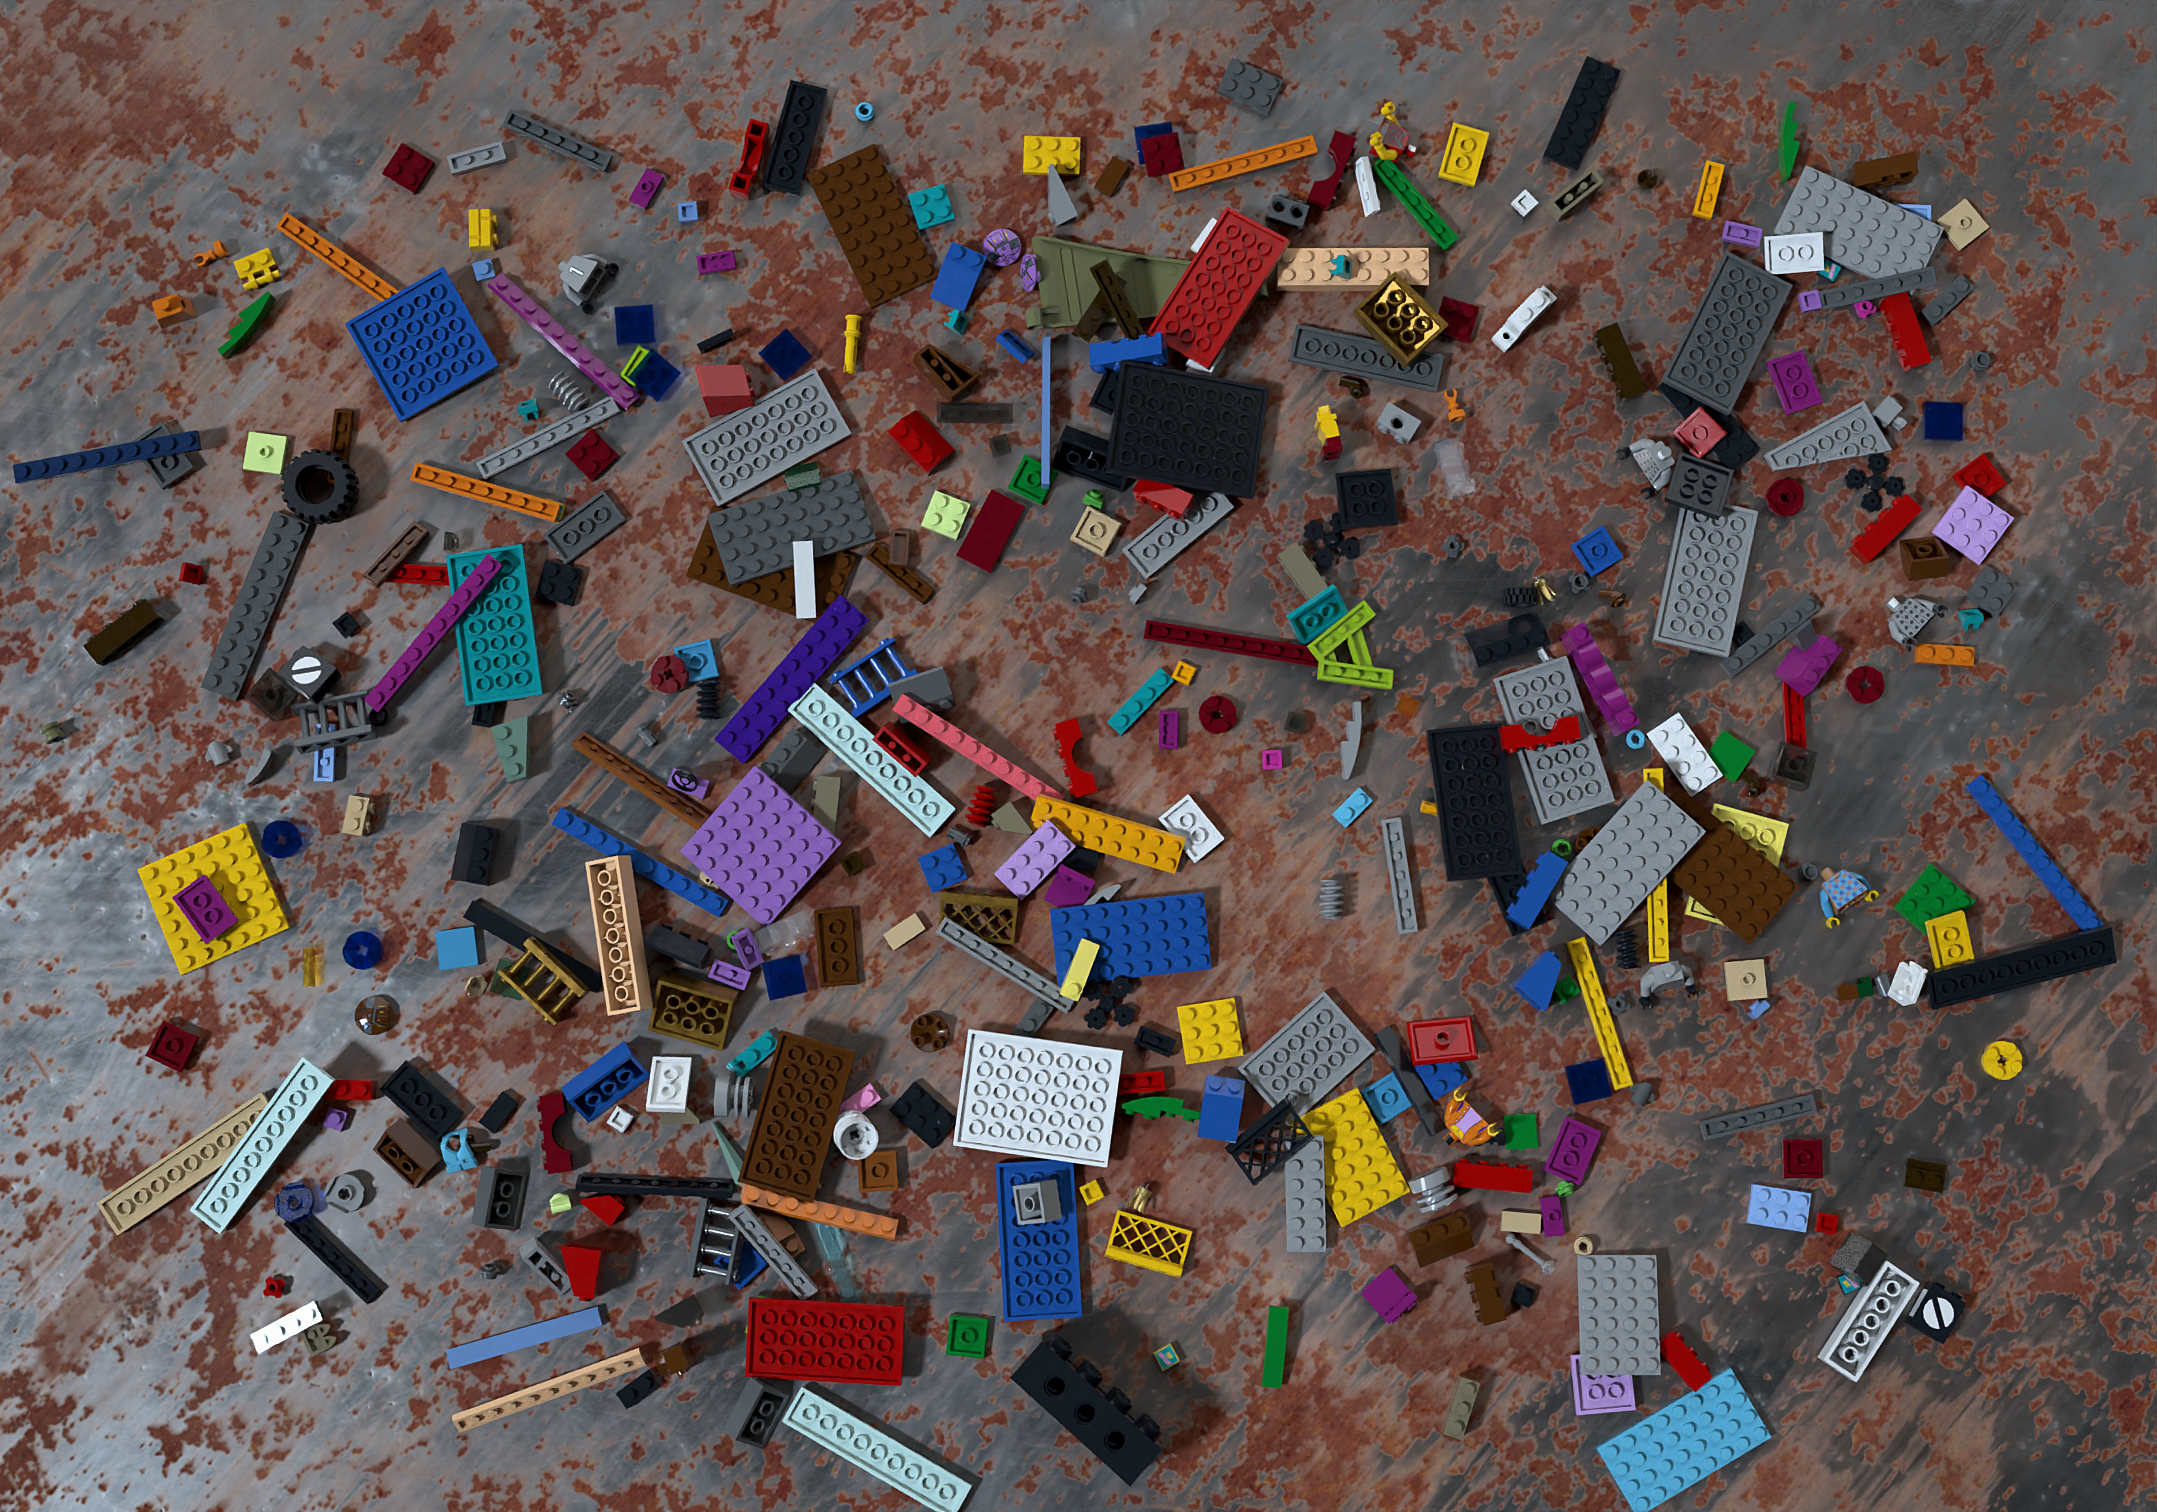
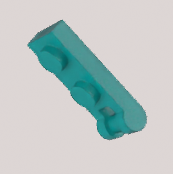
M767 1030L726 1066L729 1070H733L736 1078L738 1076L743 1078L775 1051L777 1040ZM741 1061L746 1065L744 1069H741L738 1065Z

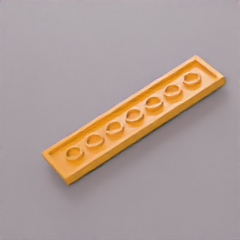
M1039 793L1029 824V828L1032 832H1035L1049 819L1075 845L1173 874L1176 873L1186 840L1184 836Z

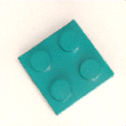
M944 184L908 194L919 232L955 221Z

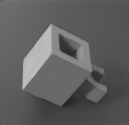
M1889 395L1871 413L1876 423L1882 428L1891 423L1894 428L1900 431L1908 423L1897 415L1903 408L1900 406V402Z

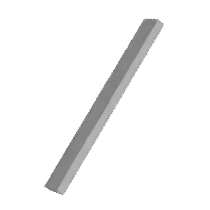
M608 396L476 462L486 481L622 412L617 402L611 396Z
M946 916L935 933L1064 1013L1067 1014L1075 1000L1060 995L1061 987Z

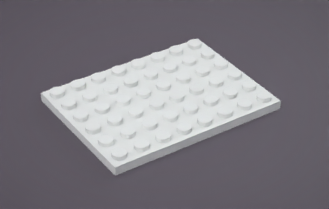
M969 1029L953 1145L1107 1167L1123 1050Z

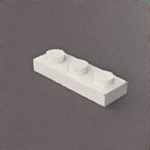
M1368 156L1358 159L1353 165L1365 217H1372L1380 211V201L1376 193V183L1373 180L1372 165L1369 162Z

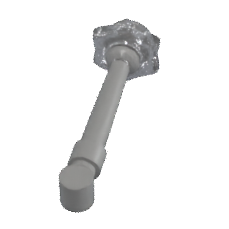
M1509 1233L1507 1235V1243H1512L1514 1247L1519 1248L1542 1266V1276L1546 1274L1550 1276L1556 1268L1554 1265L1555 1260L1544 1262L1524 1246L1521 1241L1515 1239L1514 1234Z

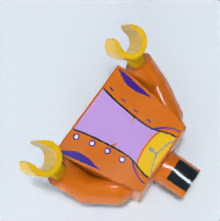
M1459 1087L1454 1092V1096L1446 1108L1444 1116L1445 1126L1450 1132L1442 1138L1449 1147L1457 1140L1463 1145L1475 1146L1484 1144L1493 1136L1501 1133L1502 1129L1494 1130V1125L1497 1122L1489 1125L1463 1100L1468 1093L1466 1092L1463 1096L1460 1095L1459 1090L1461 1087Z

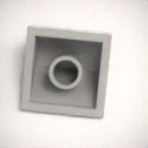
M1056 1180L1013 1186L1018 1225L1045 1223L1062 1219Z

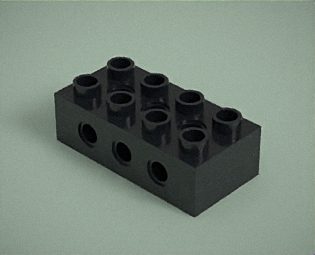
M1055 1332L1050 1339L1042 1333L1011 1368L1010 1378L1126 1484L1131 1486L1162 1451L1159 1437L1163 1434L1160 1430L1161 1427L1145 1412L1138 1419L1129 1412L1133 1407L1132 1401L1118 1387L1114 1385L1109 1392L1101 1387L1099 1383L1103 1380L1101 1377L1102 1373L1088 1360L1084 1359L1078 1366L1069 1358L1073 1353V1347L1058 1333ZM1058 1377L1064 1382L1060 1386H1052L1048 1381L1051 1378ZM1084 1404H1088L1093 1407V1409L1088 1413H1083L1078 1410V1408ZM1112 1432L1122 1433V1436L1118 1439L1108 1437Z

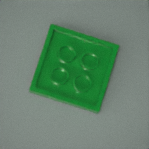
M1928 864L1892 908L1928 937L1925 926L1926 921L1959 910L1966 913L1975 903V900L1932 864Z

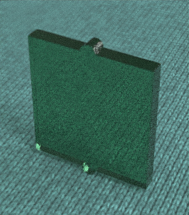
M816 461L795 466L784 472V481L787 484L789 493L821 485L819 476L821 472L818 470Z
M499 959L489 991L500 994L503 998L509 997L520 1001L522 995L510 984L504 983L500 979L501 975L497 973L504 967L509 970L516 962L512 963ZM522 966L514 976L524 983L528 978L531 968Z

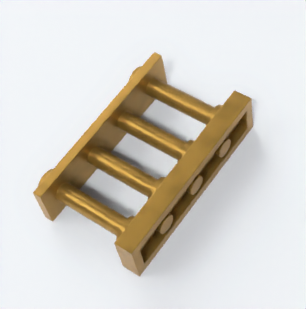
M533 936L524 942L523 945L527 947L526 952L509 970L504 967L497 973L501 975L500 979L504 983L510 984L543 1015L542 1017L547 1023L556 1025L561 1021L557 1014L574 996L578 995L581 997L585 995L589 988ZM532 956H536L540 960V965L522 983L514 975ZM546 969H550L554 973L553 980L536 996L529 990L530 986ZM560 982H564L569 987V991L552 1009H549L543 1001Z

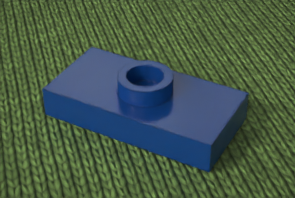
M1009 329L1004 330L995 338L1009 354L1013 355L1022 364L1030 360L1035 354Z

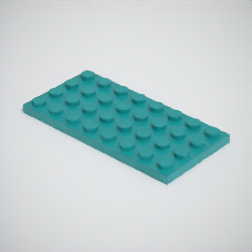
M522 544L446 555L451 596L487 554L492 555L504 566L455 624L465 705L467 707L543 695L524 546Z

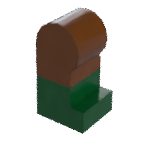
M1870 976L1858 978V984L1836 985L1833 989L1834 997L1837 1000L1844 1001L1873 996L1874 992Z

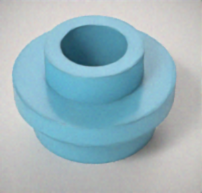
M862 102L856 107V115L860 120L869 121L873 118L875 111L870 103ZM868 110L869 112L868 114L864 115L862 114V111Z
M1632 730L1626 736V743L1630 748L1639 749L1645 744V735L1640 730ZM1633 736L1638 737L1637 743L1632 741Z

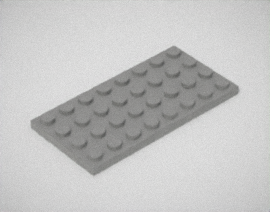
M1806 165L1775 227L1773 235L1823 232L1824 258H1828L1867 278L1877 279L1925 268L1944 227ZM1914 290L1907 291L1909 297L1912 296Z
M816 369L753 402L754 406L737 410L682 440L718 507L727 504L852 435Z
M1724 503L1719 520L1680 507L1652 641L1723 658L1729 657L1758 511Z
M1567 656L1493 679L1508 726L1521 724L1527 733L1533 736H1545L1551 731L1556 719L1578 716L1581 738L1576 740L1575 744L1565 745L1564 742H1559L1556 747L1546 748L1545 745H1539L1536 750L1527 751L1525 747L1519 748V752H1517L1541 825L1614 802L1615 799Z
M1646 780L1565 868L1547 899L1601 946L1706 831L1650 781Z

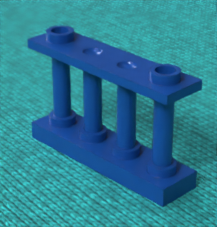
M894 638L882 640L878 648L844 671L838 670L831 676L832 679L829 680L833 686L838 683L854 705V710L851 713L856 720L892 697L888 684L896 681L891 680L876 656L884 651L888 653L901 672V678L898 680L918 674L915 669L912 671L907 669L892 647L896 644ZM869 661L886 684L885 689L881 692L874 689L860 668ZM853 672L869 693L870 699L865 703L859 701L844 679Z

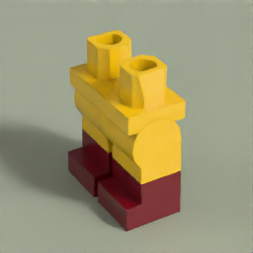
M1330 405L1318 407L1314 427L1315 431L1319 430L1318 438L1322 441L1323 445L1320 452V460L1324 462L1339 459L1343 448L1336 423V413L1331 414Z

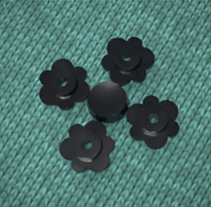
M1881 453L1868 457L1869 464L1867 467L1873 473L1868 479L1863 476V471H1857L1854 468L1850 469L1848 475L1844 477L1845 481H1847L1846 486L1849 489L1855 488L1859 490L1861 485L1867 482L1868 488L1872 491L1862 496L1861 507L1867 509L1869 513L1879 511L1882 508V498L1875 491L1883 487L1887 495L1897 497L1898 495L1901 496V491L1905 490L1901 477L1895 478L1890 476L1888 481L1884 482L1883 478L1879 475L1887 470V465L1889 464L1888 458L1883 457Z
M1337 512L1332 514V520L1329 521V525L1333 526L1332 530L1334 532L1325 534L1322 530L1323 525L1318 524L1316 520H1311L1309 524L1304 526V537L1306 539L1316 542L1318 539L1323 538V543L1326 546L1317 548L1316 553L1312 555V560L1317 562L1318 567H1330L1332 565L1334 555L1331 553V549L1338 545L1341 549L1340 555L1345 556L1348 560H1352L1355 555L1360 553L1358 541H1352L1351 538H1347L1345 541L1340 542V538L1336 533L1346 532L1347 530L1340 529V524L1338 523L1340 522L1339 513Z
M1116 976L1113 980L1114 983L1110 984L1112 995L1106 994L1102 996L1101 992L1103 987L1101 984H1098L1097 980L1091 979L1089 983H1085L1081 993L1082 997L1088 998L1090 1002L1094 1001V999H1100L1099 1004L1101 1009L1097 1010L1091 1008L1089 1013L1085 1014L1084 1020L1089 1028L1094 1027L1096 1030H1100L1103 1027V1023L1106 1022L1104 1011L1114 1010L1115 1016L1113 1019L1121 1027H1125L1128 1023L1131 1024L1133 1022L1134 1009L1128 1008L1127 1005L1116 1007L1117 1001L1115 997L1121 996L1125 998L1127 993L1132 991L1128 978L1122 979V977Z

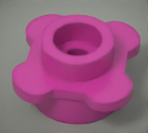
M1871 299L1854 303V308L1860 318H1866L1868 314L1876 312V307L1872 305Z

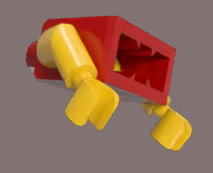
M1388 102L1381 109V114L1387 115V117H1384L1378 131L1370 135L1372 139H1370L1371 148L1369 154L1378 156L1382 160L1394 162L1399 160L1401 154L1412 158L1416 147L1407 143L1410 133L1398 124L1395 115L1392 114L1395 111V106L1392 102Z

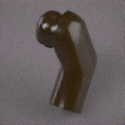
M1341 376L1339 386L1347 387L1351 396L1354 399H1359L1363 395L1359 382Z
M1744 770L1739 778L1747 783L1749 796L1756 798L1761 793L1760 781Z
M468 1134L466 1141L473 1152L491 1151L490 1141L477 1142L474 1140L473 1134Z

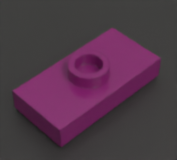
M646 168L628 200L646 210L664 180V176Z
M734 250L696 256L700 276L737 270Z
M1160 710L1159 749L1178 750L1179 711Z
M1559 1196L1539 1198L1544 1236L1565 1235Z

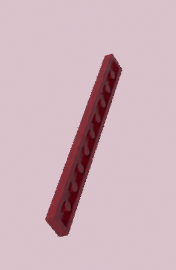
M1146 620L1143 640L1318 668V660L1307 646Z

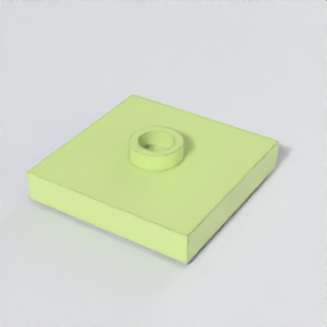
M249 432L243 469L282 475L288 437Z

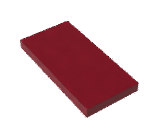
M991 489L956 557L990 574L1025 506Z

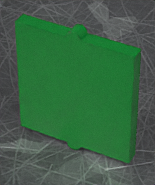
M1518 1113L1517 1115L1503 1116L1506 1150L1520 1149L1523 1151L1524 1149L1538 1148L1536 1114L1522 1115Z

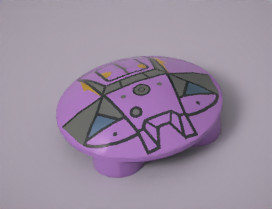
M997 229L986 237L983 250L991 263L1001 267L1013 263L1019 257L1021 243L1017 235L1012 231Z
M1025 254L1020 265L1021 283L1027 292L1033 291L1036 283L1040 282L1041 279L1040 272L1036 268L1037 258L1035 254Z

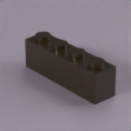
M1616 322L1597 330L1593 334L1592 341L1601 353L1600 359L1602 364L1606 365L1609 371L1607 372L1609 380L1614 382L1617 398L1621 399L1622 403H1626L1643 396L1647 392L1646 386L1618 323Z
M145 598L136 601L133 604V608L119 614L116 621L106 624L102 628L103 631L87 639V643L83 647L96 664L104 666L164 620L151 601Z

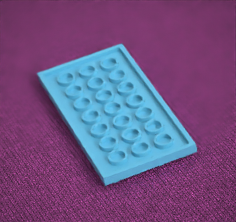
M1727 1368L1708 1380L1696 1392L1690 1390L1598 1445L1596 1449L1633 1512H1648L1770 1439L1771 1435L1732 1369Z

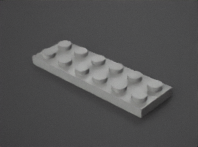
M1200 490L1193 491L1191 494L1194 497L1195 504L1185 521L1180 519L1174 520L1166 513L1123 548L1122 552L1147 580L1234 509V506L1223 494Z
M1284 1135V1139L1292 1138V1135ZM1296 1135L1295 1140H1302L1307 1135ZM1314 1135V1138L1285 1161L1287 1252L1327 1251L1324 1135ZM1284 1142L1285 1153L1290 1150L1291 1142Z

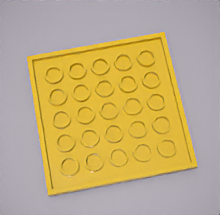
M245 822L137 869L181 976L291 929L248 825ZM203 874L208 876L239 919L237 924L209 944H205L172 898Z

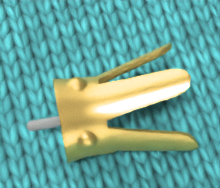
M1535 577L1537 582L1532 584V587L1537 589V598L1541 606L1544 604L1541 591L1550 601H1553L1550 591L1558 597L1547 585L1545 578L1538 580Z
M1149 1184L1145 1188L1138 1186L1133 1197L1126 1205L1129 1204V1207L1134 1205V1209H1138L1139 1212L1144 1214L1148 1198L1152 1194V1192L1146 1190Z

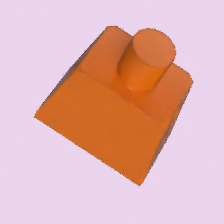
M174 294L152 302L157 321L162 329L196 318L191 300L182 295Z

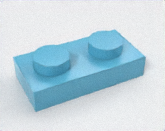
M1358 788L1332 816L1346 828L1373 800L1363 790Z

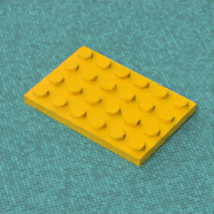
M1357 1087L1300 1116L1313 1135H1324L1325 1197L1341 1227L1410 1192ZM1294 1120L1288 1122V1125L1293 1126ZM1297 1129L1296 1135H1307L1304 1130Z

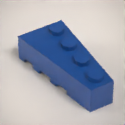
M1161 331L1155 332L1153 337H1147L1144 334L1139 335L1137 340L1122 338L1119 340V343L1106 341L1089 345L1090 368L1097 374H1105L1107 371L1119 372L1121 360L1159 367L1168 366L1167 342Z

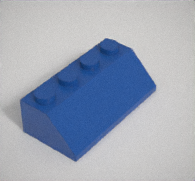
M623 1041L562 1086L561 1089L567 1101L589 1123L650 1078V1073L636 1053Z

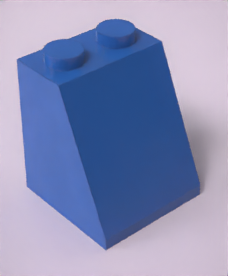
M1548 950L1541 951L1510 985L1538 1012L1548 1009L1562 965L1559 961L1560 957L1552 950L1550 952Z

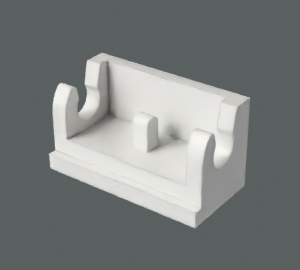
M1910 961L1909 965L1905 962H1900L1887 995L1902 1006L1916 1003L1926 978L1925 973L1928 970L1923 969Z

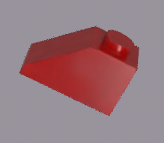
M611 1194L588 1197L580 1201L582 1205L609 1226H612L628 1207L624 1204L626 1201L618 1194L615 1196Z

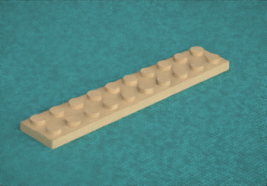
M264 1092L259 1093L97 1202L96 1204L116 1235L123 1234L222 1167L270 1102Z

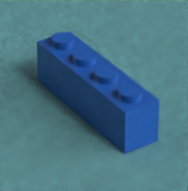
M1549 850L1545 851L1544 854L1542 852L1539 854L1535 861L1537 863L1536 868L1529 871L1526 876L1528 880L1526 885L1519 888L1516 896H1518L1516 902H1511L1506 911L1508 912L1506 918L1524 929H1530L1568 864L1567 861Z

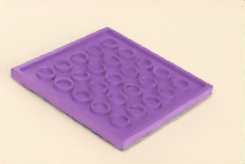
M755 765L680 852L764 928H767L841 845L842 841Z

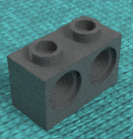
M1282 194L1273 195L1265 221L1301 232L1309 206L1301 200L1293 201ZM1282 206L1284 211L1277 212L1274 207ZM1298 211L1301 213L1302 216L1300 218H1296L1292 215V213Z

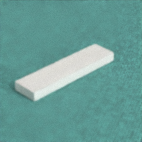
M793 541L796 618H816L813 541Z

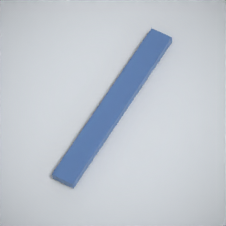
M1044 337L1042 341L1041 488L1049 489L1050 337Z
M596 1306L445 1351L450 1369H454L602 1326L603 1322L599 1307Z

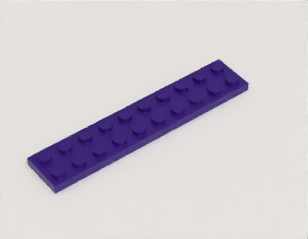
M839 595L714 740L744 764L788 714V708L808 691L869 619L843 596Z

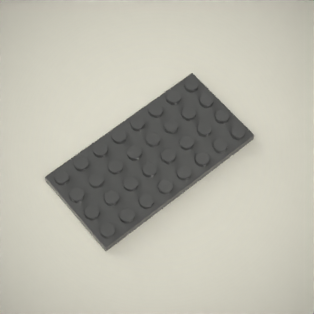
M1725 251L1660 381L1728 416L1793 285Z
M853 470L707 515L730 587L794 567L793 541H813V561L876 541V536Z

